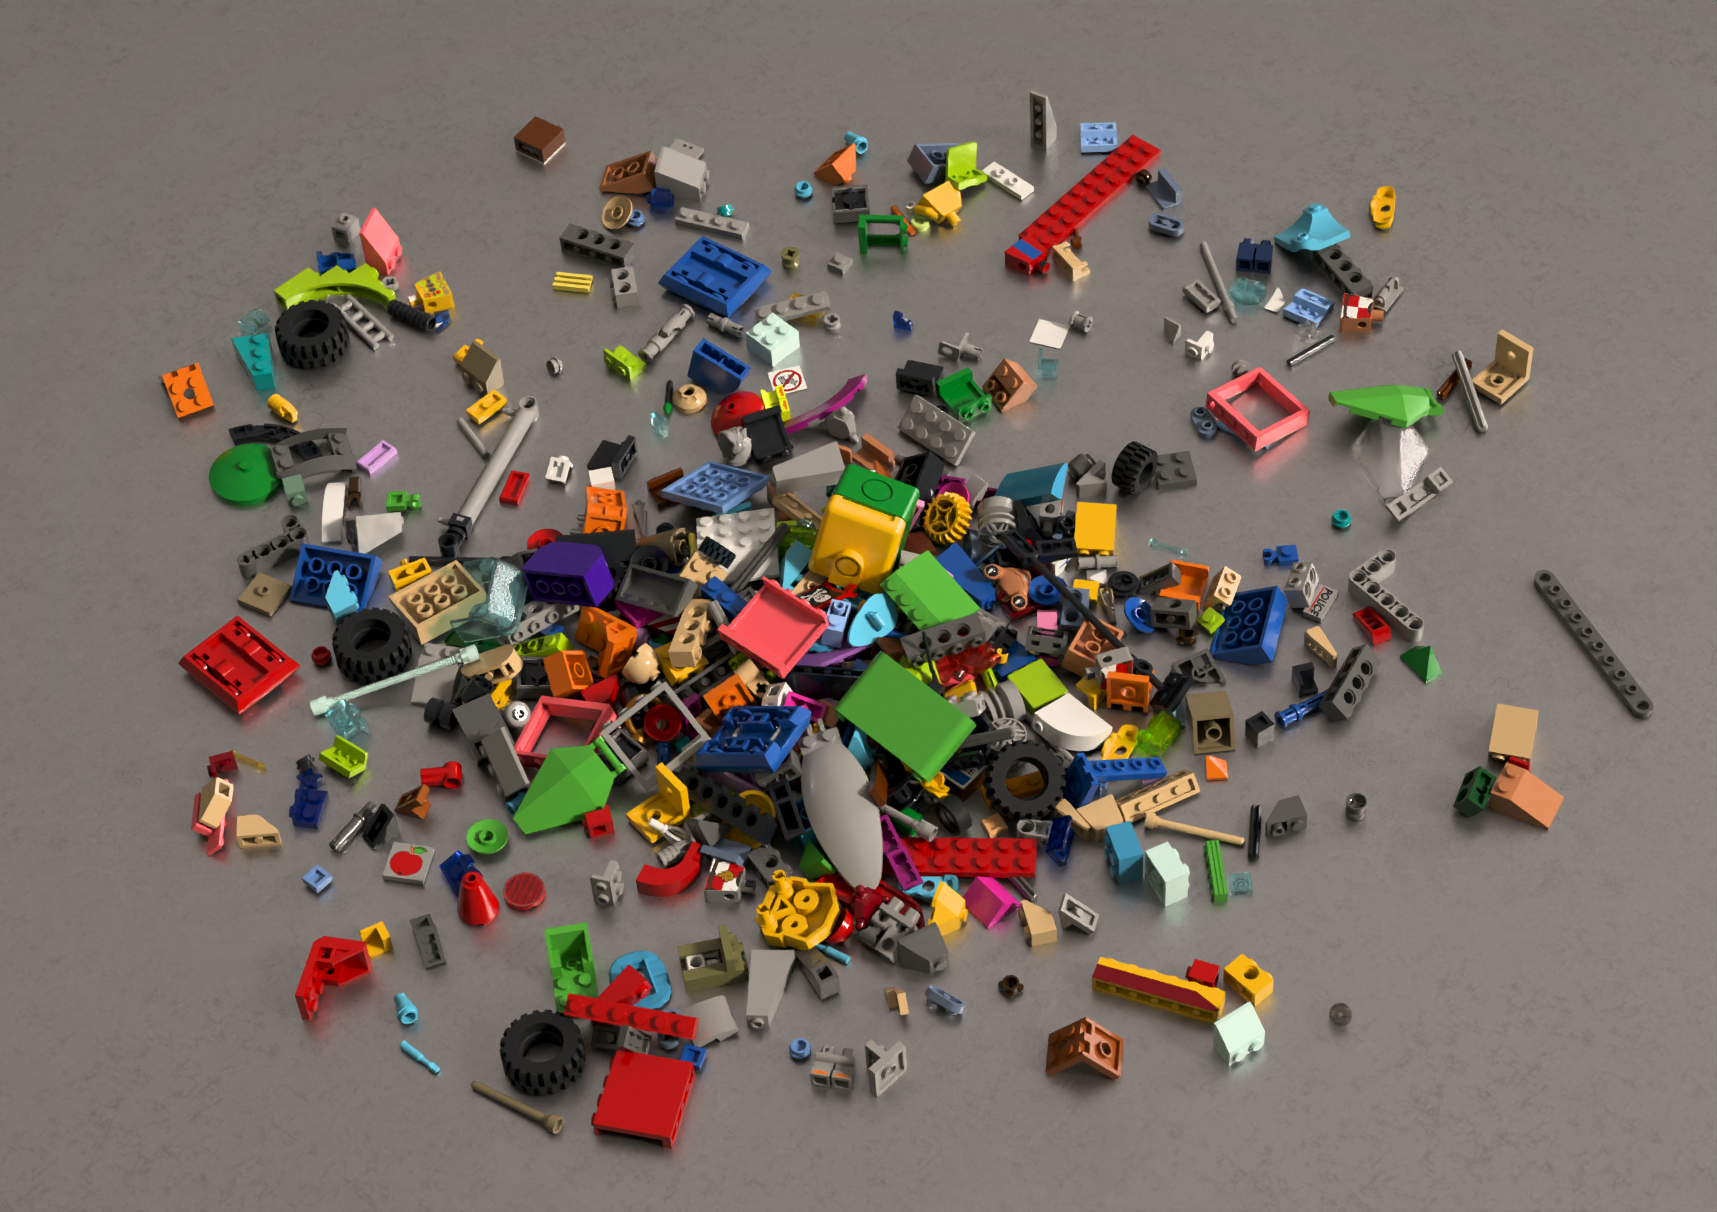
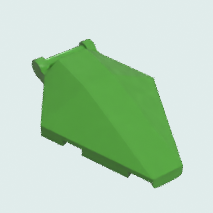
M1378 385L1333 391L1328 396V400L1333 407L1337 404L1350 408V413L1378 420L1379 416L1392 420V425L1407 428L1420 420V417L1427 415L1440 416L1444 412L1442 405L1436 402L1429 388Z
M602 735L590 745L553 748L549 751L513 817V820L525 835L585 819V813L604 809L614 778L626 770L627 767L624 763L621 764L604 742L605 739ZM596 747L601 750L615 768L613 772L609 771L594 752Z

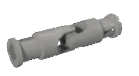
M682 304L680 310L667 320L665 326H662L648 340L645 348L638 351V356L645 363H651L653 357L657 353L659 354L674 336L684 328L687 320L694 317L695 312L689 305Z

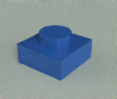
M686 1044L680 1060L693 1062L694 1070L701 1071L707 1055V1049Z

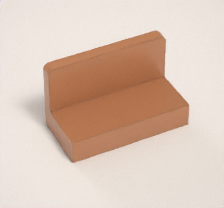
M868 433L861 437L862 448L852 455V459L867 470H875L873 460H877L884 470H888L895 465L894 452Z

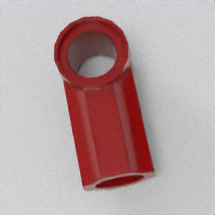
M450 761L445 763L443 767L423 768L420 770L421 784L426 786L444 785L450 789L458 788L462 783V766L458 762Z

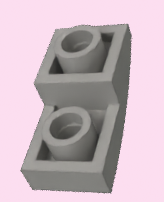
M975 474L964 485L969 493V508L971 511L976 501H982L989 485L988 482Z

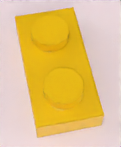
M492 390L466 409V414L476 423L481 424L507 404V399L496 390Z

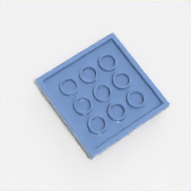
M708 461L662 489L661 497L672 502L684 503L687 506L699 507L702 510L714 511L717 514H725L728 510L738 506L739 503L750 498L753 494L763 490L770 480L769 476Z

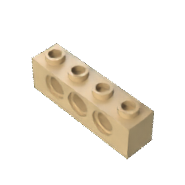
M691 599L684 609L668 650L672 667H696L698 659H701L702 648L706 645L707 635L711 632V624L714 620L707 607L711 599Z

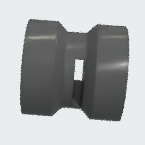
M1352 793L1347 797L1345 808L1347 819L1359 822L1366 817L1367 798L1361 793Z

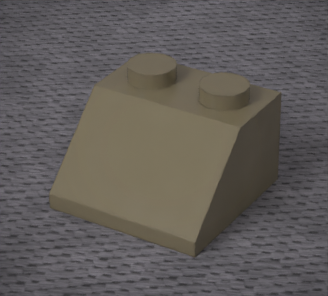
M476 340L473 341L461 364L462 378L466 383L472 384L478 392L487 395L492 390H498L505 385L500 358Z

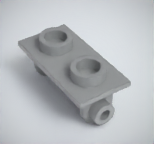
M1397 276L1390 277L1374 297V308L1386 312L1402 292L1404 287L1399 286V278Z

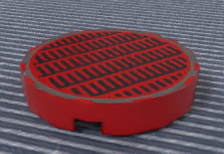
M528 872L518 873L510 877L503 888L504 898L508 906L519 911H527L531 907H537L544 900L546 893L543 880L538 875Z

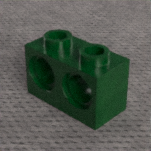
M1481 766L1466 773L1453 807L1468 818L1482 812L1485 809L1496 777Z

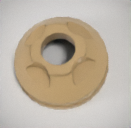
M688 384L681 386L673 394V406L678 412L683 414L697 413L707 404L705 391L697 385ZM687 390L694 391L692 395L684 394Z

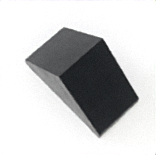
M381 803L362 835L364 840L373 849L379 848L400 834L397 818L385 804Z

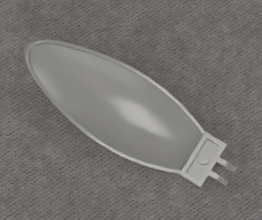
M820 718L817 719V725L821 732L813 734L812 726L809 723L806 728L808 736L798 739L803 756L801 788L806 813L820 846L844 881L854 890L857 885L875 890L880 883L883 867V839L879 809L868 792L870 782L867 775L853 754L842 744L837 727L825 730L823 721Z

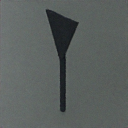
M923 631L922 636L930 673H932V681L940 684L933 668L927 635Z

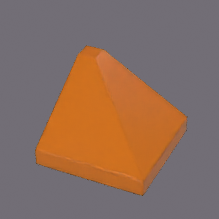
M1206 755L1207 780L1228 779L1226 761Z

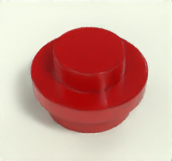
M319 646L313 650L311 658L315 664L324 665L331 660L332 655L329 649Z

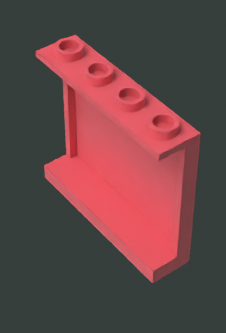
M763 576V587L728 627L722 624L717 630L721 640L784 679L827 629L829 623L827 614L823 610L813 608L806 599H799L790 589L785 590L774 579L769 580Z

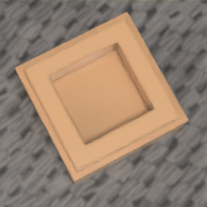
M999 812L980 820V825L988 838H995L1008 832V826Z

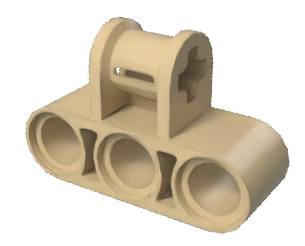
M747 659L733 672L735 674L738 673L745 686L758 698L763 699L765 693H758V686L760 684L762 686L767 685L765 687L767 691L770 683L751 659Z

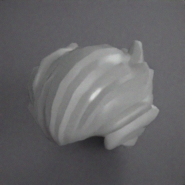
M740 426L720 431L718 434L717 443L722 452V457L728 458V463L734 467L746 464L751 456V438L747 437V429Z

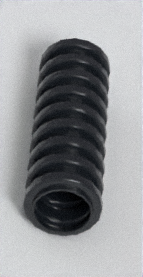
M393 299L387 307L389 315L421 327V329L431 331L435 327V316L401 301Z

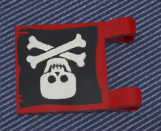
M828 577L824 583L796 597L799 599L804 598L813 608H820L822 610L830 606L832 599L855 598L859 594L856 591L852 592L857 587L856 584L849 583L841 591L836 589L835 584L828 582Z

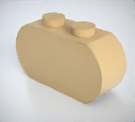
M507 644L479 653L480 659L463 665L461 673L467 682H469L474 674H478L487 678L494 685L516 676L523 667V661L514 647Z

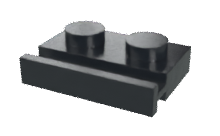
M1170 672L1163 682L1165 685L1164 690L1161 692L1157 691L1154 694V697L1149 702L1150 706L1153 709L1170 710L1174 713L1195 680L1191 676L1186 677L1184 674Z

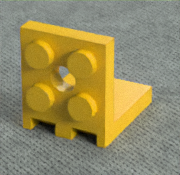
M662 762L655 766L659 792L626 813V818L651 844L664 836L660 831L647 825L652 816H660L657 821L676 827L684 823L686 818H691L687 787Z

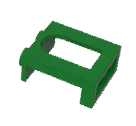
M859 214L858 236L860 254H867L868 245L900 246L901 255H904V247H908V236H905L907 234V223H904L903 215ZM867 223L896 224L899 226L900 233L895 235L868 234Z

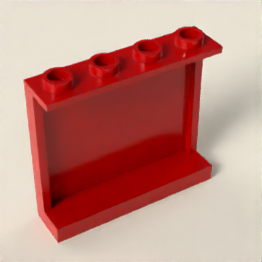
M617 1049L615 1057L610 1059L609 1075H606L604 1078L603 1094L598 1096L597 1112L592 1114L591 1126L594 1127L595 1135H599L600 1129L662 1140L663 1148L672 1149L695 1076L693 1062Z

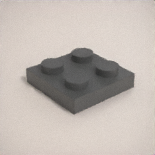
M1189 451L1158 455L1157 467L1154 473L1158 490L1197 485V477Z

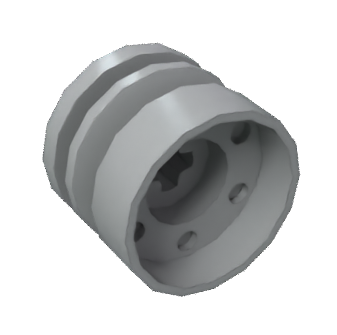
M992 496L979 503L977 507L978 539L982 544L995 548L997 545L1003 544L998 539L1001 532L1016 529L1019 532L1018 514L1013 504L1015 501L1003 496Z
M1011 680L996 684L995 691L992 688H986L985 691L977 692H983L986 709L982 713H985L991 722L999 718H1013L1018 721L1025 720L1026 710L1019 690Z
M999 718L992 721L993 730L1012 728L1014 738L991 743L989 762L997 751L1008 743L1012 744L1018 740L1022 742L1027 741L1026 728L1020 721L1013 718ZM1026 762L1014 764L1007 773L1018 771Z

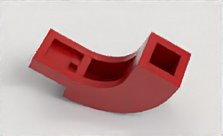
M692 842L683 860L674 867L660 869L644 864L636 879L638 893L653 897H668L690 888L701 876L700 864L703 860V855L700 853L701 845Z

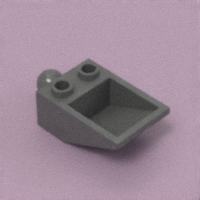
M490 693L452 709L477 765L488 761L487 757L483 758L478 753L479 747L482 746L481 740L502 727H505L514 747L515 743Z

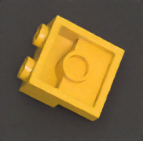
M672 642L654 649L660 658L659 667L672 686L678 683L680 685L686 683L691 677L707 669L709 662L702 653L696 667H672L668 653Z

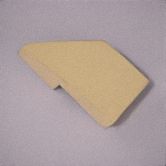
M896 987L884 988L889 1010L898 1008L900 1015L909 1014L905 991Z

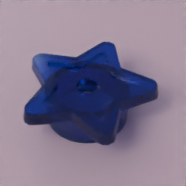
M309 768L305 774L297 775L296 778L301 782L300 790L317 789L318 781L323 778V775L314 773L312 768Z

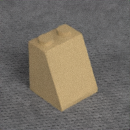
M1497 703L1488 756H1491L1496 761L1509 760L1513 756L1530 763L1539 710Z

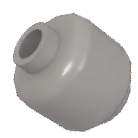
M513 701L505 704L501 710V716L506 726L519 728L526 725L529 721L530 710L525 703Z

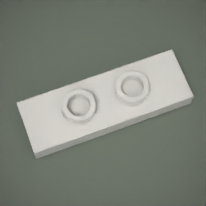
M992 162L982 170V172L987 174L988 180L1021 201L1034 191V186L996 162Z

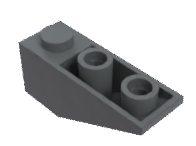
M815 946L809 950L795 949L796 961L821 1000L841 991L839 975L830 961Z

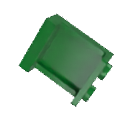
M969 367L936 381V395L959 422H964L992 409V396L990 394L985 395L974 382L972 371Z

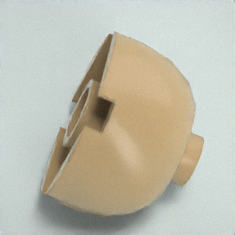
M645 643L637 650L638 653L629 659L622 670V676L634 684H644L649 680L654 681L660 673L658 670L660 658L657 652Z

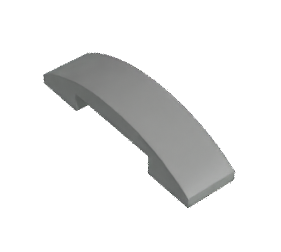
M1440 467L1405 494L1389 503L1386 509L1399 522L1430 501L1453 483V481L1443 468Z

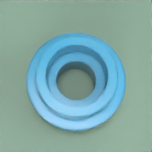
M806 181L798 182L794 189L795 195L801 198L810 196L812 194V186Z

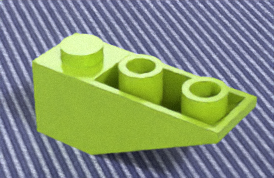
M562 632L524 641L513 646L520 657H548L560 651L574 650V645Z

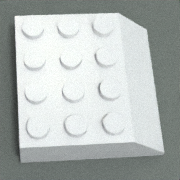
M774 508L696 518L697 552L705 558H709L698 550L706 536L721 543L733 552L736 557L728 569L717 562L715 563L728 572L723 583L726 585L733 584L776 531L777 519ZM779 545L750 581L762 580L763 576L767 579L780 577Z

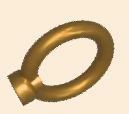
M642 694L633 697L627 703L626 707L631 709L634 705H636L634 703V700H636ZM658 697L650 701L655 706L665 705ZM632 716L624 722L631 737L642 747L645 746L646 742L656 741L649 737L645 731L636 729L632 722ZM662 719L661 726L658 730H667L669 727V723L666 720Z

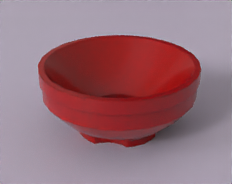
M657 705L647 712L644 718V728L648 736L653 740L667 742L675 738L679 733L681 718L673 707ZM663 719L669 723L667 730H658L656 725L659 720Z
M847 908L840 909L841 913L831 935L824 939L829 944L843 943L854 932L853 914Z

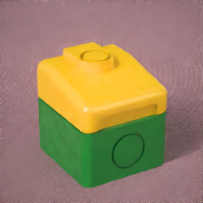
M846 465L825 507L808 564L809 569L829 577L828 582L843 588L849 583H853L857 587L852 591L861 589L871 594H882L884 591L880 584L893 573L901 550L905 547L920 497L919 490L916 487L857 465Z

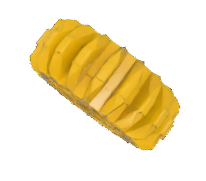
M950 492L939 494L938 498H933L932 504L927 503L929 508L924 510L926 516L922 518L925 521L922 526L930 540L938 544L949 545L950 543H955L957 539L962 540V534H967L966 528L971 527L968 523L972 520L969 515L973 511L969 508L970 504L966 502L964 497Z

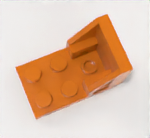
M586 486V507L582 534L624 530L627 512L624 491Z
M582 606L575 640L599 652L597 659L599 675L606 679L621 672L632 657L637 630L636 627L599 608Z
M738 673L728 677L723 683L710 689L708 693L703 695L721 724L723 717L731 706H758Z

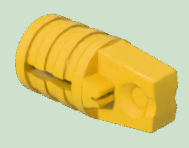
M274 394L268 399L267 407L279 417L291 423L297 421L298 412L288 401L278 394Z

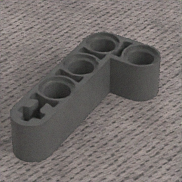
M295 515L283 517L281 520L283 534L238 556L237 562L243 577L252 578L259 572L263 573L300 554L302 543L310 544L307 531L298 517Z

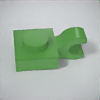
M407 491L388 492L386 501L387 512L406 511L407 506L412 509H421L422 501H419L420 495H408Z

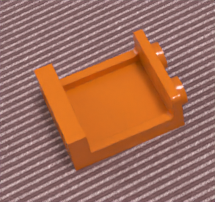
M1170 560L1169 563L1173 562L1181 570V584L1161 589L1159 597L1196 600L1198 615L1209 580V567L1201 564Z

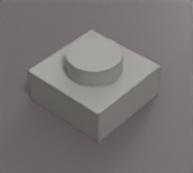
M837 252L827 263V268L843 275L853 265V259Z

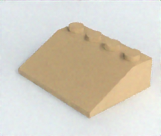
M457 560L388 596L411 634L421 645L478 615L485 605L489 607L485 590Z

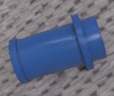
M659 742L655 747L657 765L661 762L667 765L670 762L672 747L668 742Z

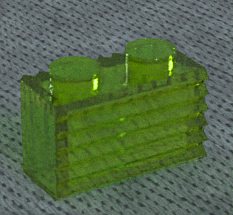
M1160 711L1157 716H1152L1148 727L1138 733V749L1153 757L1161 758L1165 751L1174 743V740L1181 734V720L1163 711Z

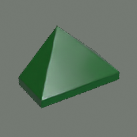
M1415 646L1400 655V658L1425 683L1442 674L1431 646Z

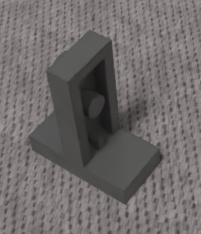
M427 914L411 919V927L425 968L446 962L438 931L431 915Z
M595 1025L590 1047L611 1051L620 1049L648 1054L652 1036L629 1025H621V1028Z

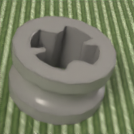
M387 276L381 281L387 289H391L394 293L399 290L396 277Z
M829 313L824 316V327L826 330L836 331L840 328L841 322L838 314Z

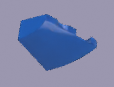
M316 251L320 276L336 265L343 270L345 269L348 273L356 269L354 253L332 252L329 255H322V251Z
M1015 641L1006 651V653H1009L1007 662L1004 664L997 663L992 671L995 678L1001 683L1007 680V676L1010 673L1027 666L1030 662L1037 661L1033 654L1025 650V646Z

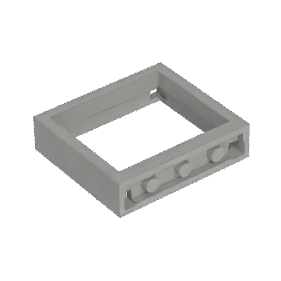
M659 681L650 688L652 691L650 694L639 696L634 700L636 705L631 709L628 707L624 708L617 714L619 718L614 722L612 720L606 722L601 727L603 731L600 732L646 792L658 783L656 774L646 781L609 734L665 690L701 736L699 740L666 765L671 772L698 752L707 740H712L666 681L663 683Z

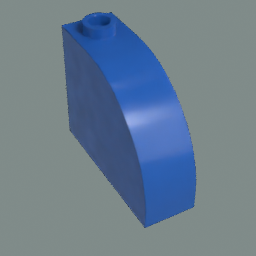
M703 338L693 350L687 377L714 392L727 394L738 389L748 377L751 367Z

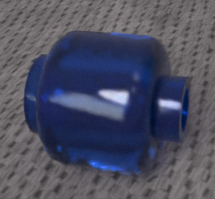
M653 188L651 193L647 195V204H650L653 211L668 212L674 206V194L671 193L670 189Z

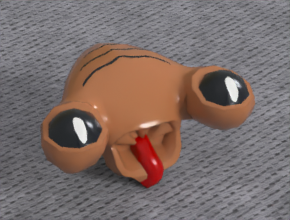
M995 564L987 565L983 570L984 577L987 580L998 581L995 587L996 600L1002 602L1010 601L1012 609L1016 612L1024 610L1028 604L1027 593L1031 584L1030 573L1021 568L1000 567Z

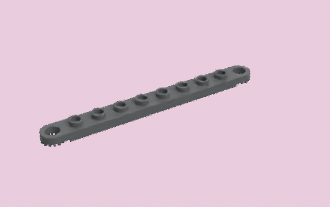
M1548 570L1536 572L1534 585L1540 590L1542 596L1626 706L1631 709L1633 715L1640 718L1651 716L1653 711L1652 701L1558 579ZM1544 577L1550 581L1542 582L1539 579ZM1642 704V706L1644 705L1648 709L1640 710L1637 707Z

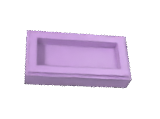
M382 440L360 458L356 465L371 475L397 454V449Z

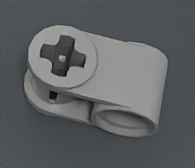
M1025 818V820H1020L1017 823L1016 838H1037V847L1050 849L1055 845L1054 833L1057 832L1058 827L1052 821Z

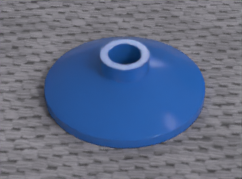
M1043 575L1031 581L1028 591L1030 599L1039 605L1049 606L1060 602L1061 593ZM1054 575L1065 587H1067L1066 582L1062 578Z
M1129 598L1124 604V614L1129 623L1135 629L1144 633H1150L1156 629V627H1152L1151 606L1140 598Z

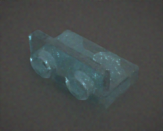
M343 699L326 714L337 735L349 742L361 732L367 736L370 734L367 728L368 722L359 715L360 709L353 702L350 704Z

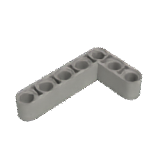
M1383 549L1350 572L1348 591L1366 607L1370 606L1405 640L1417 643L1423 637V620L1379 584L1395 572L1396 553L1391 549Z

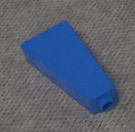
M953 543L936 558L943 568L954 576L953 579L978 607L986 611L994 606L996 602L994 587L959 544Z

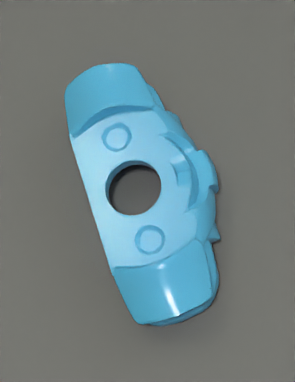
M955 875L921 876L923 884L930 881L935 885L932 891H924L922 888L923 884L907 891H903L899 883L897 887L898 890L910 897L929 902L933 901L940 881L946 883L957 894L959 892V881Z

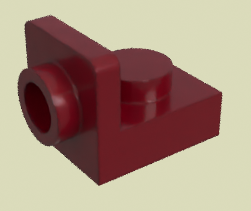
M233 751L209 757L210 765L207 766L210 778L218 777L220 773L238 769Z

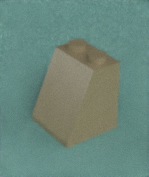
M1217 691L1185 695L1186 714L1194 754L1235 750L1234 713L1227 692Z

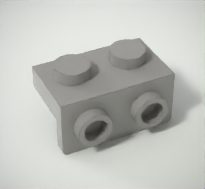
M609 860L603 876L591 874L590 882L595 902L614 906L618 895L622 894L624 883L621 881L622 871L619 870L618 861Z

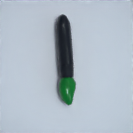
M671 380L666 383L665 404L663 406V411L667 415L672 409L673 382Z

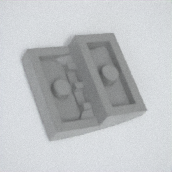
M724 995L706 999L681 1011L684 1016L700 1019L696 1040H692L694 1046L702 1047L716 1038L721 1042L739 1031Z

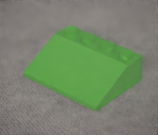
M928 550L896 570L880 584L884 593L919 632L980 610L978 605Z

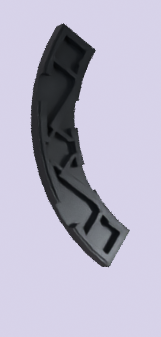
M266 423L256 426L247 424L228 429L235 446L251 442L276 444L301 433L286 426ZM306 441L289 447L303 461L323 456L313 441Z

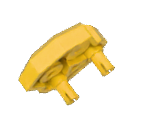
M776 870L772 875L775 884L769 887L762 904L757 906L755 921L760 931H763L769 945L782 948L791 946L799 950H809L831 935L841 913L833 883H811L806 878L794 876L786 878L783 870Z

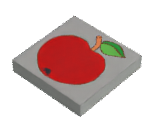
M394 842L382 874L383 880L424 885L435 853L434 847Z

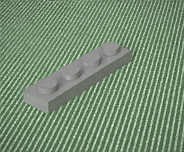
M681 207L675 218L676 225L743 240L749 229V222Z
M827 291L754 308L757 324L771 313H774L783 321L831 310Z

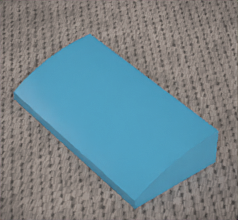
M1065 462L1009 473L1001 481L995 496L1007 497L1013 501L1019 499L1025 506L1061 500L1068 464Z

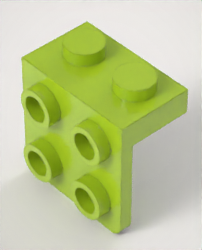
M976 142L964 143L948 148L946 151L945 182L949 181L957 190H964L966 187L977 186L987 181V174L976 169Z

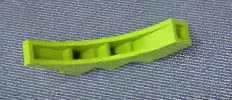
M364 263L351 273L336 265L321 276L318 272H314L308 267L274 290L276 302L285 310H289V307L293 304L298 305L301 301L309 302V300L346 296L348 294L372 300L386 308L396 298L395 293L391 289H387L378 279V271L367 263Z

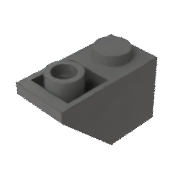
M1299 795L1277 802L1266 821V837L1279 836L1282 833L1293 830L1298 831L1307 827V813Z

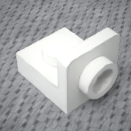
M558 455L557 458L551 457L545 479L565 484L569 468H573L569 458Z

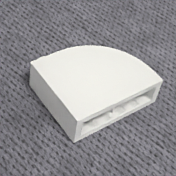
M1069 693L1035 712L1031 726L1033 730L1050 743L1073 751H1090L1102 747L1105 740L1111 736L1113 728Z

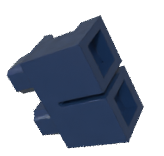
M1244 238L1238 247L1236 271L1252 273L1255 258L1254 273L1271 274L1273 256L1271 241L1263 240L1261 244H1253L1252 239Z

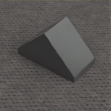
M686 818L685 821L696 842L701 846L704 844L710 847L727 834L732 826Z

